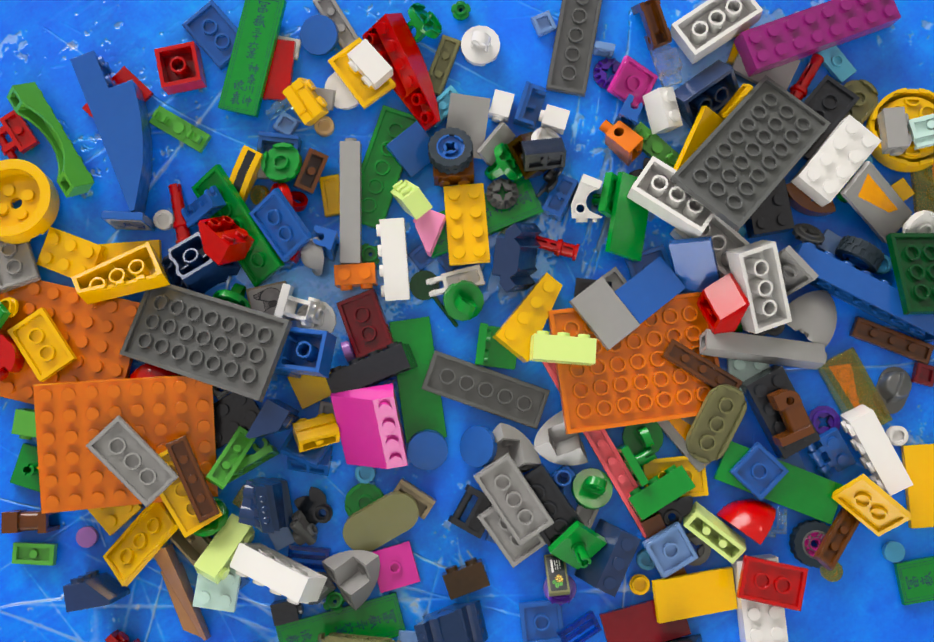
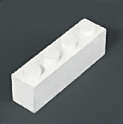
M379 219L380 224H376L377 237L381 236V245H378V256L382 257L383 265H379L380 277H384V285H381V297H385V301L409 300L411 297L405 219Z

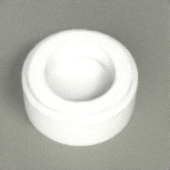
M159 210L153 217L154 225L164 231L170 230L173 227V222H175L174 215L168 210Z
M891 426L886 431V435L893 446H902L908 441V432L902 426Z

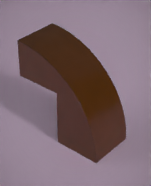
M792 182L786 184L790 206L796 211L808 216L818 217L830 215L836 211L833 200L824 207H821L815 201H811V198Z

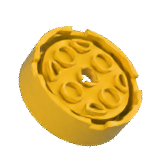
M902 88L891 92L873 110L867 120L866 128L880 139L877 115L883 108L904 106L909 120L934 114V93L922 88ZM913 141L905 152L898 156L882 154L881 142L871 153L883 166L898 172H917L934 164V146L914 150L915 145Z
M20 159L0 161V241L10 244L29 242L39 234L43 235L54 223L60 206L59 194L52 180L36 165ZM21 199L22 205L14 209L12 203Z

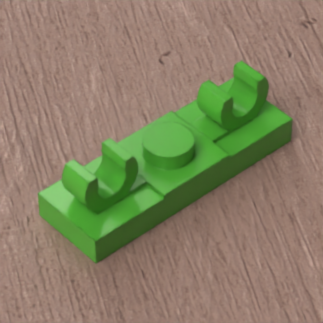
M160 105L154 111L149 121L153 126L201 154L211 139V135Z
M640 122L633 131L644 138L642 151L650 158L654 156L674 168L680 154L657 134L652 135L651 130Z
M239 426L205 479L223 490L256 438H247L248 431Z
M262 438L264 442L262 448H259L254 443L253 449L256 453L245 455L227 484L278 455L277 448L271 445L265 438Z

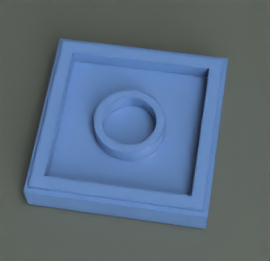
M678 521L642 542L663 579L699 558Z

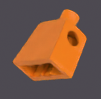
M605 120L599 127L605 134L606 146L627 166L642 153L644 138L619 120L613 125L608 120Z

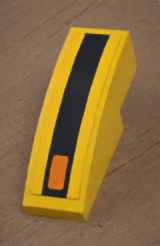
M245 145L229 178L244 202H246L257 180V173L261 167V159L263 157L262 153Z

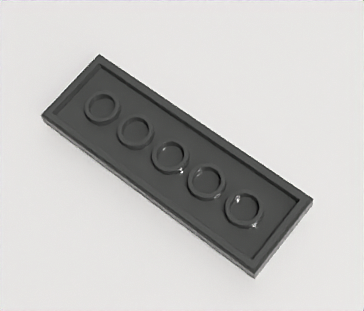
M562 0L546 85L547 91L585 97L602 0Z
M436 350L421 388L534 429L538 428L550 390Z

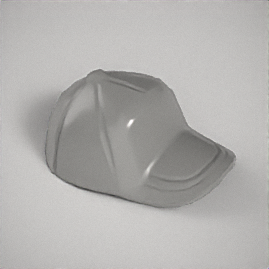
M314 237L302 247L301 261L306 267L312 268V272L316 276H320L323 272L324 254L322 247L313 243V239L319 240L318 237Z

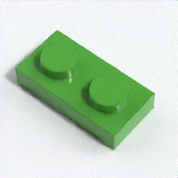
M13 542L12 564L56 565L58 544Z

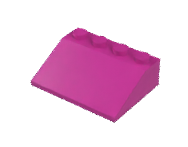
M393 383L330 394L336 422L340 431L346 464L382 469L408 466L407 450Z

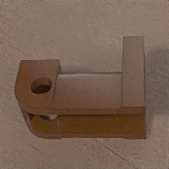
M648 0L631 7L633 15L640 13L647 34L644 38L649 51L672 42L669 27H667L660 6V0Z
M778 389L767 394L772 409L779 411L787 429L772 437L775 445L784 447L815 433L797 392L788 389Z
M41 510L1 512V534L38 530V533H48L58 530L60 525H49V515L60 512L41 514Z

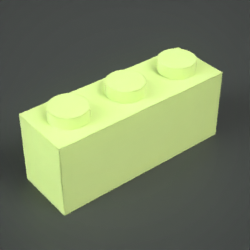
M400 180L393 186L394 189L390 191L402 209L416 220L433 208L419 187L407 180Z
M537 331V334L534 333L531 336L529 361L592 366L596 364L597 339L590 338L591 335L578 334V337H572L570 333L566 332L549 335V331Z
M697 501L693 504L691 512L683 517L684 527L733 564L747 550L745 539Z
M232 513L225 525L218 531L194 564L197 573L217 585L228 576L230 572L229 566L239 543H251L255 536L253 526L238 523L239 517Z

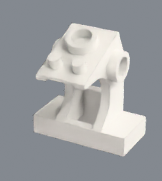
M586 174L582 175L570 205L571 218H576V222H588V218H592V222H597V218H602V216L588 209L586 200L589 193L600 189L603 181ZM578 205L583 206L584 209L582 212H578L576 210V207Z
M283 283L274 316L284 319L286 317L302 321L301 325L312 328L314 324L321 325V321L325 316L326 306L320 304V300L308 297L307 301L293 297L294 287ZM298 303L308 306L306 316L295 314Z

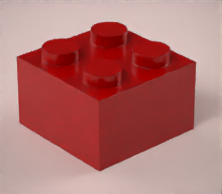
M194 41L154 49L161 88L168 95L207 87L201 52Z

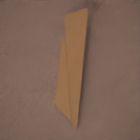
M171 544L160 549L154 558L162 570L160 572L183 630L201 637L204 641L209 639L211 635L200 607H193L194 592L182 562L179 563L173 545Z

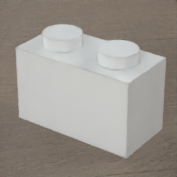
M366 38L347 54L349 59L348 65L355 73L358 71L363 76L361 79L368 87L372 86L377 90L394 75L393 68Z
M673 87L657 88L642 96L652 135L668 133L683 126Z

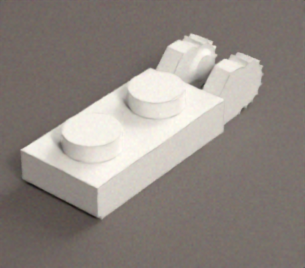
M480 264L443 273L441 276L425 280L426 285H433L442 281L444 288L430 291V297L444 294L451 284L461 282V280L471 281L477 286L485 285Z

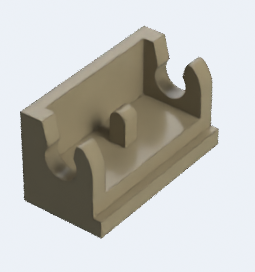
M404 478L400 480L394 491L406 492L416 499L419 505V516L422 519L426 518L436 502V499Z
M178 528L170 537V540L194 566L212 541V538L210 536L199 537L195 534L185 538Z

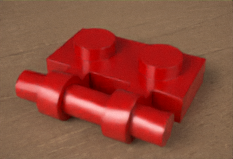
M14 110L0 118V122L3 125L0 127L1 151L9 159L18 158L15 154L17 148L24 154L40 144L26 120L16 114ZM9 134L13 141L8 143L5 138L6 135Z

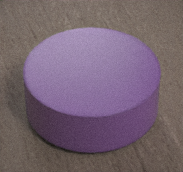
M344 341L340 343L347 362L353 360L355 355L350 342Z
M92 526L83 527L76 534L77 543L84 548L95 545L99 539L97 529Z

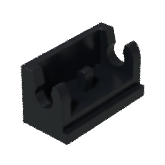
M561 137L521 141L523 151L521 159L525 172L565 168L566 149Z

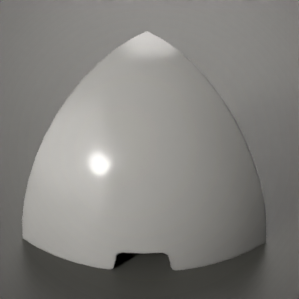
M812 291L789 303L792 321L786 324L793 330H799L805 334L807 339L813 343L825 344L826 347L833 337L837 323L836 306L828 291Z
M563 411L555 414L539 429L534 440V448L543 458L552 463L566 466L588 463L586 451L579 434L566 435Z
M499 423L493 433L498 448L496 456L491 463L509 453L521 473L541 465L539 455L533 444L522 432L505 423Z
M349 550L332 555L322 561L328 577L332 582L336 583L343 599L353 609L357 610L367 600L376 585L380 571L379 556L370 551Z

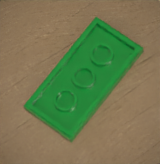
M622 171L618 172L605 251L639 262L642 257L649 211L627 197L638 177Z

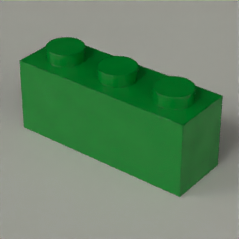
M675 464L664 470L666 475L658 478L656 475L648 480L650 483H648L647 487L641 489L639 486L629 492L631 497L627 498L640 520H644L696 487L682 465L678 467Z

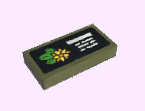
M552 554L544 555L549 597L570 595L566 562Z

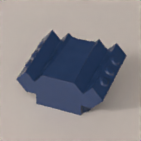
M514 223L505 230V234L500 233V235H497L492 274L493 276H500L499 284L505 292L527 290L535 284L530 275L537 271L535 267L537 248L541 246L535 237L542 232L535 223Z
M199 231L167 249L169 254L163 258L161 263L172 285L205 294L206 291L217 284L226 282L228 276L237 275L241 268L237 261L218 265L204 253Z
M265 477L246 480L238 523L256 527L262 533H274V531H280L283 527H289V524L292 522L291 516L293 511L287 481L283 478Z
M480 600L464 604L454 603L422 616L423 620L414 626L418 642H485L488 639Z

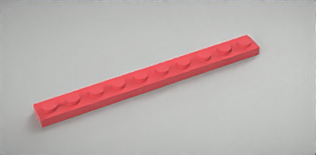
M542 362L559 391L555 363ZM605 429L583 432L642 536L647 538L639 517L627 500V498L631 497L629 492L639 486Z

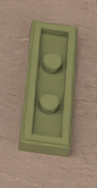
M444 34L428 72L436 96H439L444 91L461 46L460 40Z

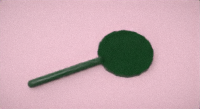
M427 270L415 273L410 281L412 294L420 300L433 298L452 324L458 327L457 322L448 315L436 296H429L430 291L439 289L440 286L439 283L426 285L425 280L437 276Z

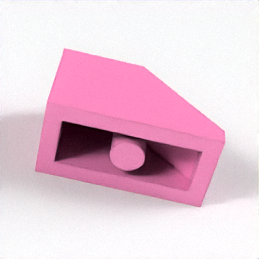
M431 209L417 220H413L427 256L430 257L446 222L444 214Z

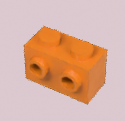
M375 262L334 265L335 286L340 288L341 291L353 290L352 287L372 289L373 286H378L377 265Z

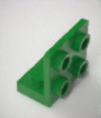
M480 323L475 365L514 370L517 357L493 338L500 327Z

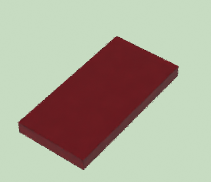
M654 599L599 614L607 642H665L691 634L687 619L659 624L656 619Z

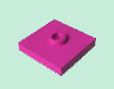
M626 55L617 69L607 92L622 102L626 101L629 94L633 95L634 99L631 103V108L637 109L641 102L644 106L642 96L651 92L658 76Z
M410 540L372 551L380 559V571L377 582L381 593L421 581Z

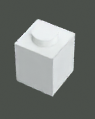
M495 89L489 110V118H492V121L508 123L515 94Z
M547 104L545 110L541 109L538 121L542 122V128L547 127L563 135L570 111Z

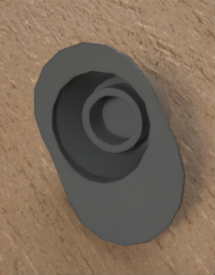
M889 367L881 373L873 393V403L877 410L885 414H894L903 408L912 389L909 374L899 367Z

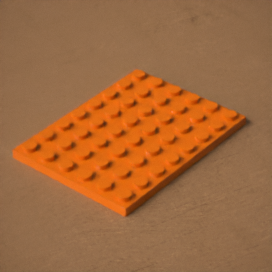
M42 280L2 294L0 293V301L4 298L12 297L19 304L17 314L6 320L0 330V334L9 335L7 330L42 307L46 309L77 357L75 361L44 382L38 380L25 360L20 372H9L8 377L0 381V397L34 404V384L127 379L129 377L133 359L121 355L120 351L140 305L139 302L113 298L87 305L77 294L75 288Z
M702 292L676 295L608 351L574 308L548 311L551 335H557L558 332L570 333L572 337H578V334L591 335L590 338L597 339L596 364L586 366L555 363L566 435L697 416L707 394L713 388L661 356L671 339L678 341L699 354V336L706 329H710L696 304ZM700 355L720 367L718 357Z
M182 375L33 385L41 514L142 504L86 447L118 415L157 454L167 450L165 444L186 435L204 477L207 476L216 462L212 385ZM206 480L213 497H218V487ZM158 496L152 503L163 501L161 497Z

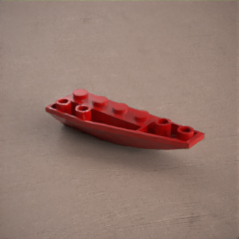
M402 13L385 14L362 37L363 39L366 38L393 68L394 75L391 78L396 84L393 90L423 129L428 131L441 120L426 64Z

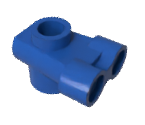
M563 465L551 474L563 493V489L577 475L571 466ZM565 472L568 474V477L563 478L560 473Z

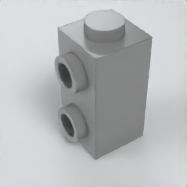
M904 106L883 108L877 115L880 139L882 140V154H890V156L901 155L912 142L911 134L908 133L907 128L909 116L905 113Z

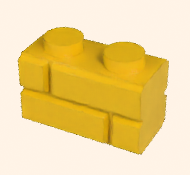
M300 77L285 88L283 94L304 125L312 126L328 114L327 102L314 91L316 86L310 79L307 80Z
M320 413L315 418H301L296 423H292L293 435L299 453L340 442V431L333 413Z

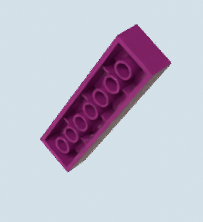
M831 0L743 31L734 40V44L740 54L748 77L888 28L898 21L901 15L894 0Z

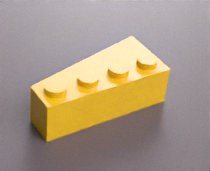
M149 242L71 277L77 294L87 305L170 285L160 259Z
M548 273L542 275L493 338L523 363L528 362L530 358L531 336L534 333L537 334V331L543 330L549 317L548 311L552 310L563 285Z

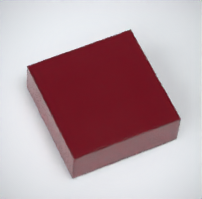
M915 362L911 382L933 387L934 366Z

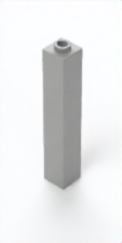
M345 138V141H340L341 265L362 263V145L356 138Z
M706 329L699 336V355L813 370H817L826 364L827 360L825 344L736 332L713 334L711 329Z

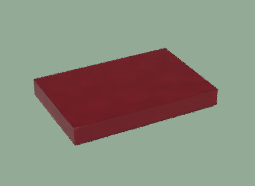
M374 288L336 303L356 358L367 357L368 353L378 349L385 350L387 345L394 342Z

